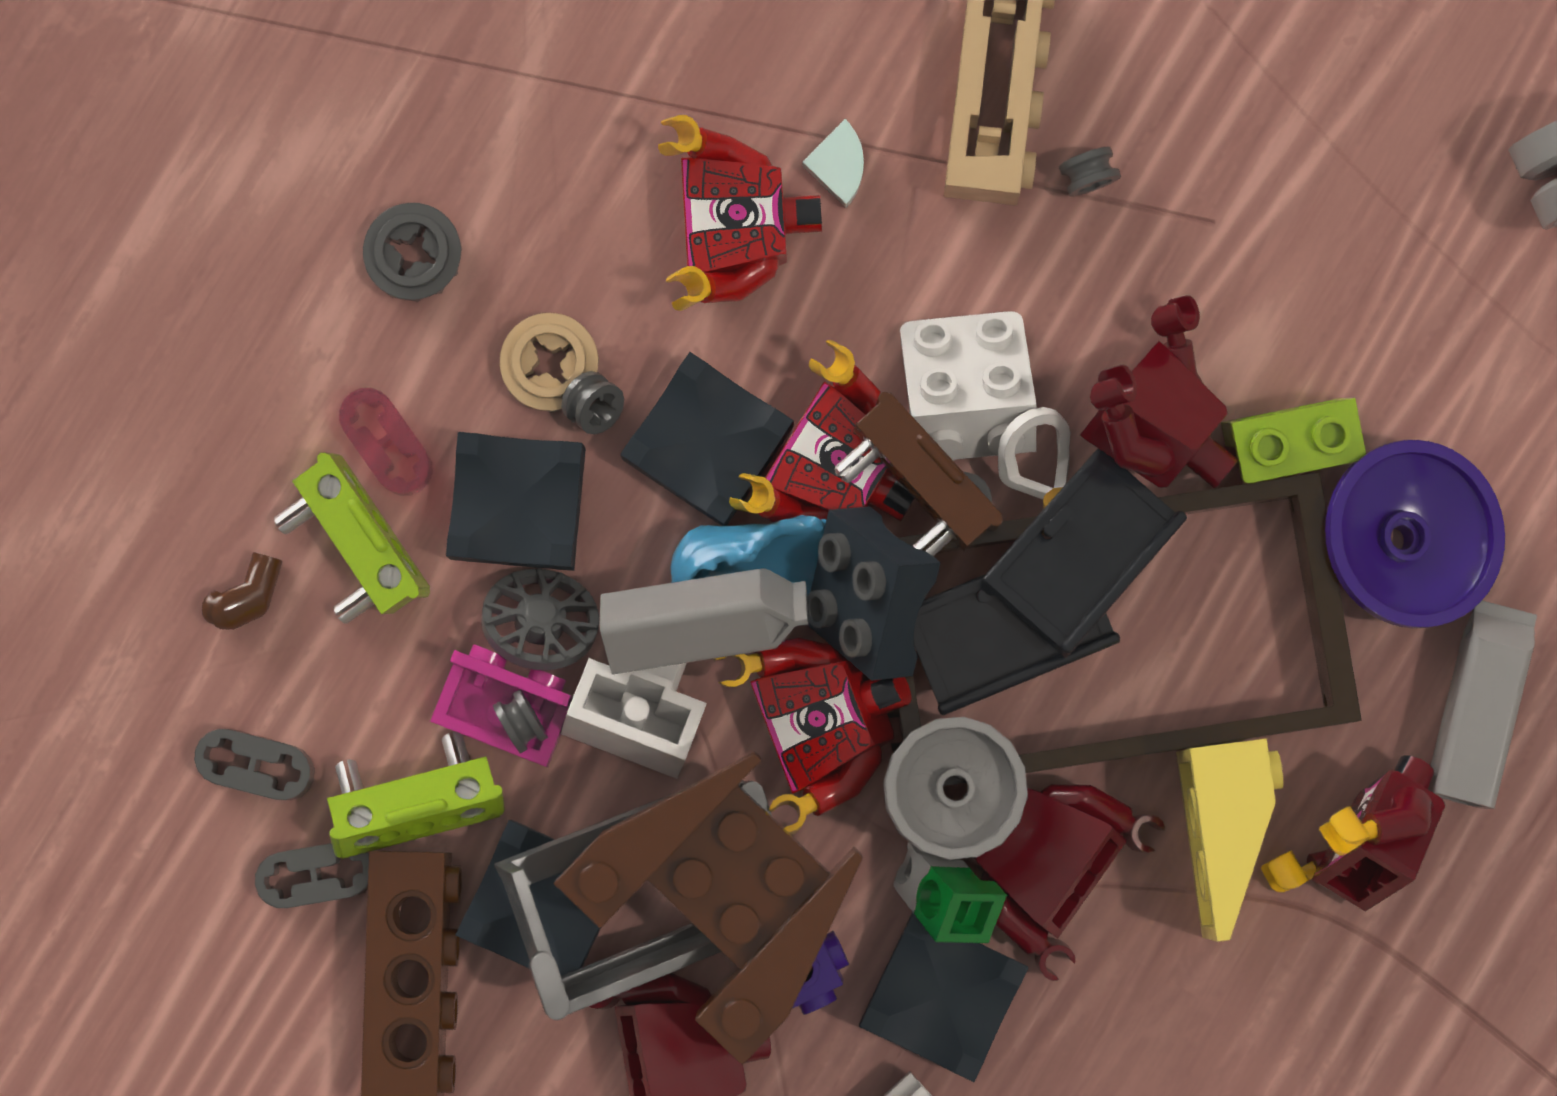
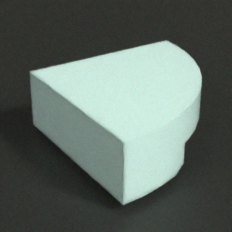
M846 119L802 162V166L845 208L853 201L859 190L864 167L863 150L859 137Z

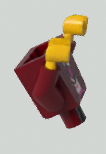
M1407 755L1400 757L1394 770H1389L1361 790L1351 807H1346L1330 817V822L1319 827L1320 832L1329 844L1327 850L1308 854L1307 864L1302 867L1292 850L1261 866V870L1271 888L1276 892L1283 893L1297 888L1312 879L1315 884L1323 885L1363 911H1367L1412 883L1418 874L1445 808L1443 799L1428 790V786L1435 774L1434 769L1417 757Z

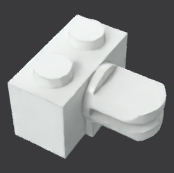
M588 658L566 714L561 735L677 779L707 703L676 691L687 663L612 675L609 665Z

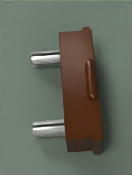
M880 393L876 406L855 424L853 432L862 440V443L835 466L837 475L842 474L868 449L871 451L852 467L841 480L850 483L878 458L937 522L913 547L922 550L943 530L946 532L925 551L932 556L938 553L951 540L962 551H965L985 531H996L1003 522L1002 513L891 393Z

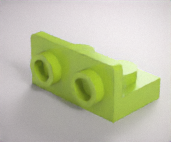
M1338 398L1221 422L1225 446L1235 447L1240 476L1244 483H1254L1353 463L1366 455L1355 398Z

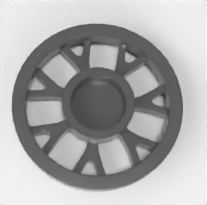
M537 568L513 572L494 584L487 593L483 603L481 624L483 633L490 646L509 662L528 669L554 670L577 662L589 652L597 636L599 613L594 599L580 583L561 572ZM539 584L541 594L528 595L522 585ZM556 588H559L571 596L560 602L550 595ZM504 595L519 602V604L514 609L496 604V602ZM585 612L588 623L567 620L566 613ZM514 621L516 631L501 637L495 626ZM563 632L567 633L578 643L567 651L557 641ZM525 641L544 645L543 655L524 652ZM517 642L518 647L515 648L510 644ZM554 650L556 654L548 655V651Z

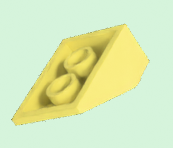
M1267 738L1190 748L1176 752L1202 938L1213 941L1230 940L1276 804L1274 790L1283 788V771L1280 755L1277 750L1268 751Z

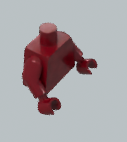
M1188 295L1170 299L1167 305L1160 306L1153 312L1151 325L1159 336L1167 337L1166 343L1162 344L1158 341L1132 371L1122 364L1102 370L1099 373V383L1094 384L1090 393L1091 403L1099 411L1080 434L1086 441L1114 458L1119 467L1136 472L1159 488H1167L1185 465L1213 488H1216L1238 462L1234 455L1210 437L1228 412L1226 406L1202 382L1197 373L1193 343L1190 339H1185L1184 332L1194 330L1200 320L1198 305L1195 299Z
M1051 784L1041 792L1027 787L1028 796L1019 824L1001 845L978 857H974L976 862L984 869L980 881H995L1007 894L996 926L1026 954L1035 953L1036 965L1044 977L1051 981L1059 979L1052 970L1046 967L1047 957L1052 952L1061 951L1075 964L1074 953L1065 942L1058 938L1125 843L1134 851L1154 852L1155 849L1140 842L1138 838L1139 827L1147 822L1151 827L1165 831L1164 822L1159 817L1153 815L1133 816L1130 806L1092 785ZM1048 932H1049L1050 934H1052L1054 937H1056L1057 939H1054V938H1053V939H1047V938H1048Z
M669 973L589 1006L595 1009H608L618 1004L620 999L626 1004L615 1007L630 1096H737L746 1091L747 1083L743 1065L695 1020L697 1010L712 995L708 988L676 974ZM770 1037L745 1063L770 1057Z

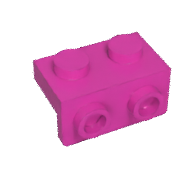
M474 644L469 655L454 650L450 659L453 665L430 722L542 766L549 767L561 736L566 714L573 699V696L562 692L566 680L542 670L530 669L527 678L504 669L507 662L505 658L498 653ZM521 690L526 696L548 736L542 742L539 739H531L527 744L528 750L521 754L507 735L493 708V705L499 701L502 704L511 703L514 699L513 693Z

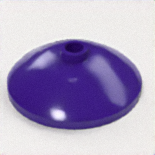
M1403 440L1369 451L1354 462L1342 475L1328 505L1325 536L1332 568L1347 594L1362 609L1379 620L1406 628H1428L1452 622L1473 610L1485 598L1499 574L1505 551V526L1498 499L1480 470L1463 455L1444 445L1424 440ZM1394 528L1403 535L1404 543L1401 549L1396 548L1392 543L1391 533Z

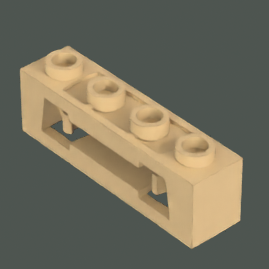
M967 0L944 197L1017 205L1021 188L1032 189L1037 152L1025 151L1028 128L1039 129L1044 97V92L1032 91L1035 68L1046 69L1051 32L1039 31L1042 8L1053 9L1055 0H1023L1026 1L1024 20H1018L1014 35L1003 132L1010 133L1008 154L998 156L1001 128L979 126L975 156H966L969 128H977L980 114L990 22L1013 25L1016 11V0H994L992 16L987 17L983 16L984 0Z

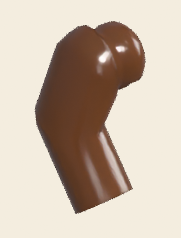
M253 552L243 584L222 593L213 591L205 597L201 609L204 619L219 629L234 630L262 617L269 609L283 561Z

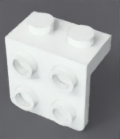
M1008 311L916 320L904 323L900 329L909 412L912 417L953 461L956 459L998 456L1000 438L1006 427L1017 416L1030 409L1037 408L1022 316L1017 312ZM1036 426L1020 437L1016 444L1015 454L1036 452Z

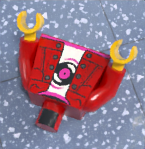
M677 115L661 121L662 125L671 126L677 131L678 143L665 142L658 144L659 152L664 156H674L687 152L690 156L688 158H681L687 267L676 271L666 278L667 283L672 281L682 283L687 289L688 296L680 297L671 302L672 307L677 311H682L698 302L741 301L773 279L779 265L787 263L785 234L822 232L820 195L783 198L781 168L772 166L766 155L731 136L699 128L694 119L687 115Z
M827 340L826 344L835 351L834 363L826 369L821 363L811 358L809 367L812 372L833 382V386L825 381L823 382L766 477L746 473L738 476L740 479L750 482L753 489L752 497L748 502L730 497V506L741 511L759 513L761 517L774 523L799 515L815 516L820 520H827L830 509L868 507L871 503L901 522L915 498L878 458L850 483L841 480L852 467L871 451L870 449L839 476L835 471V466L862 443V440L853 432L855 424L876 406L881 391L854 365V356L849 349L833 340Z
M803 638L784 640L777 648L752 652L749 655H733V657L740 661V675L731 681L718 682L725 687H737L744 684L749 679L751 673H757L761 677L750 681L791 792L793 794L803 790L802 797L798 798L791 794H784L773 800L769 807V811L773 812L779 806L789 805L797 811L798 821L793 825L785 827L791 835L801 829L806 816L810 813L820 816L861 793L882 762L881 747L894 739V730L887 713L911 703V691L905 677L871 681L830 644ZM726 657L714 658V660L724 659Z

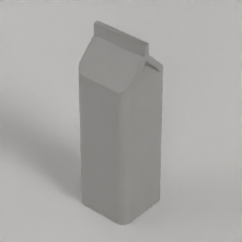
M765 568L601 594L600 632L612 675L775 649L795 626L808 624L806 581L792 583Z
M1483 600L1473 609L1463 632L1430 765L1434 769L1435 774L1428 786V790L1442 799L1480 809H1495L1535 645L1534 627L1537 619L1536 614Z

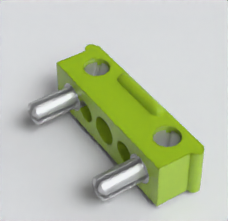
M320 453L317 456L318 463L292 480L302 498L275 516L274 522L276 526H280L278 529L283 534H289L315 515L361 583V588L334 606L336 615L345 612L338 619L342 623L347 624L374 604L381 614H393L415 598L428 597L430 595L429 584L343 456L334 453Z
M453 732L461 762L458 764L450 734L448 733L443 736L442 744L449 766L363 788L356 761L348 759L347 763L355 790L352 792L350 791L343 761L339 762L335 768L342 794L327 798L334 828L330 830V838L335 856L342 857L343 859L501 817L505 812L503 791L499 785H494L487 757L469 760L463 735Z

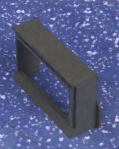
M742 780L739 785L772 816L763 787L755 781ZM668 796L494 863L504 883L530 960L529 968L544 1012L549 1018L561 1020L573 1012L722 952L691 923L560 976L556 961L552 956L529 885L565 871L602 831Z

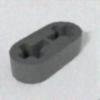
M217 729L208 732L201 738L195 749L194 761L198 772L203 778L228 788L275 800L291 801L302 797L310 789L314 781L315 768L312 759L304 750L293 745L235 730ZM226 739L233 741L231 746L232 752L251 758L248 769L238 766H227L224 775L217 773L218 763L209 759L211 749L223 748ZM290 755L293 757L292 767L301 771L300 779L298 782H287L284 791L277 789L278 778L261 773L259 769L262 761L281 764L285 756Z
M332 843L278 852L268 856L260 863L257 869L255 887L261 899L266 904L275 908H293L354 897L368 889L369 852L349 857L351 861H361L363 865V873L353 876V886L349 888L345 887L343 878L322 880L320 868L337 865L341 858L335 856ZM282 862H286L287 868L291 872L310 870L311 882L292 886V897L284 898L282 889H271L269 884V878L279 874V864Z

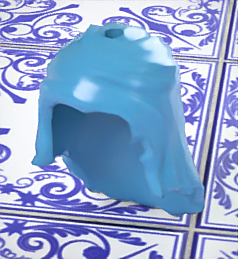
M799 515L771 524H745L738 526L701 525L688 531L679 541L673 553L670 566L671 583L765 568L792 583L806 581L808 596L819 556V542L823 537L827 520H820L815 516Z

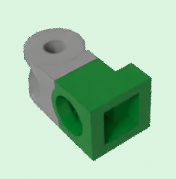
M908 842L905 860L897 871L893 885L935 942L989 943L1007 894L995 881H980L963 860L945 859L919 851Z

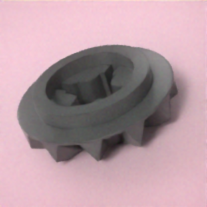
M403 203L393 206L380 214L366 233L363 244L365 268L372 281L392 298L419 302L421 299L434 294H441L452 278L458 274L462 252L459 235L449 218L432 206L422 203ZM424 229L422 248L435 263L426 262L424 264L415 261L411 268L407 269L404 276H402L404 257L394 246L390 245V242L392 241L399 245L401 243L411 245L416 237H420Z

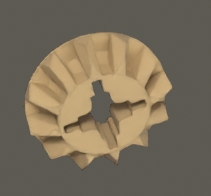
M541 313L521 321L507 335L500 353V371L506 387L521 403L528 408L556 412L562 409V397L573 379L585 372L598 371V352L589 332L576 320L558 313ZM536 341L539 342L542 348L546 347L552 354L558 353L560 350L564 352L570 347L573 348L566 353L567 357L560 362L563 371L562 376L566 382L561 384L557 378L553 379L547 372L540 376L534 375L529 380L527 379V377L534 373L533 369L540 364L539 358L536 355L538 351L533 345Z

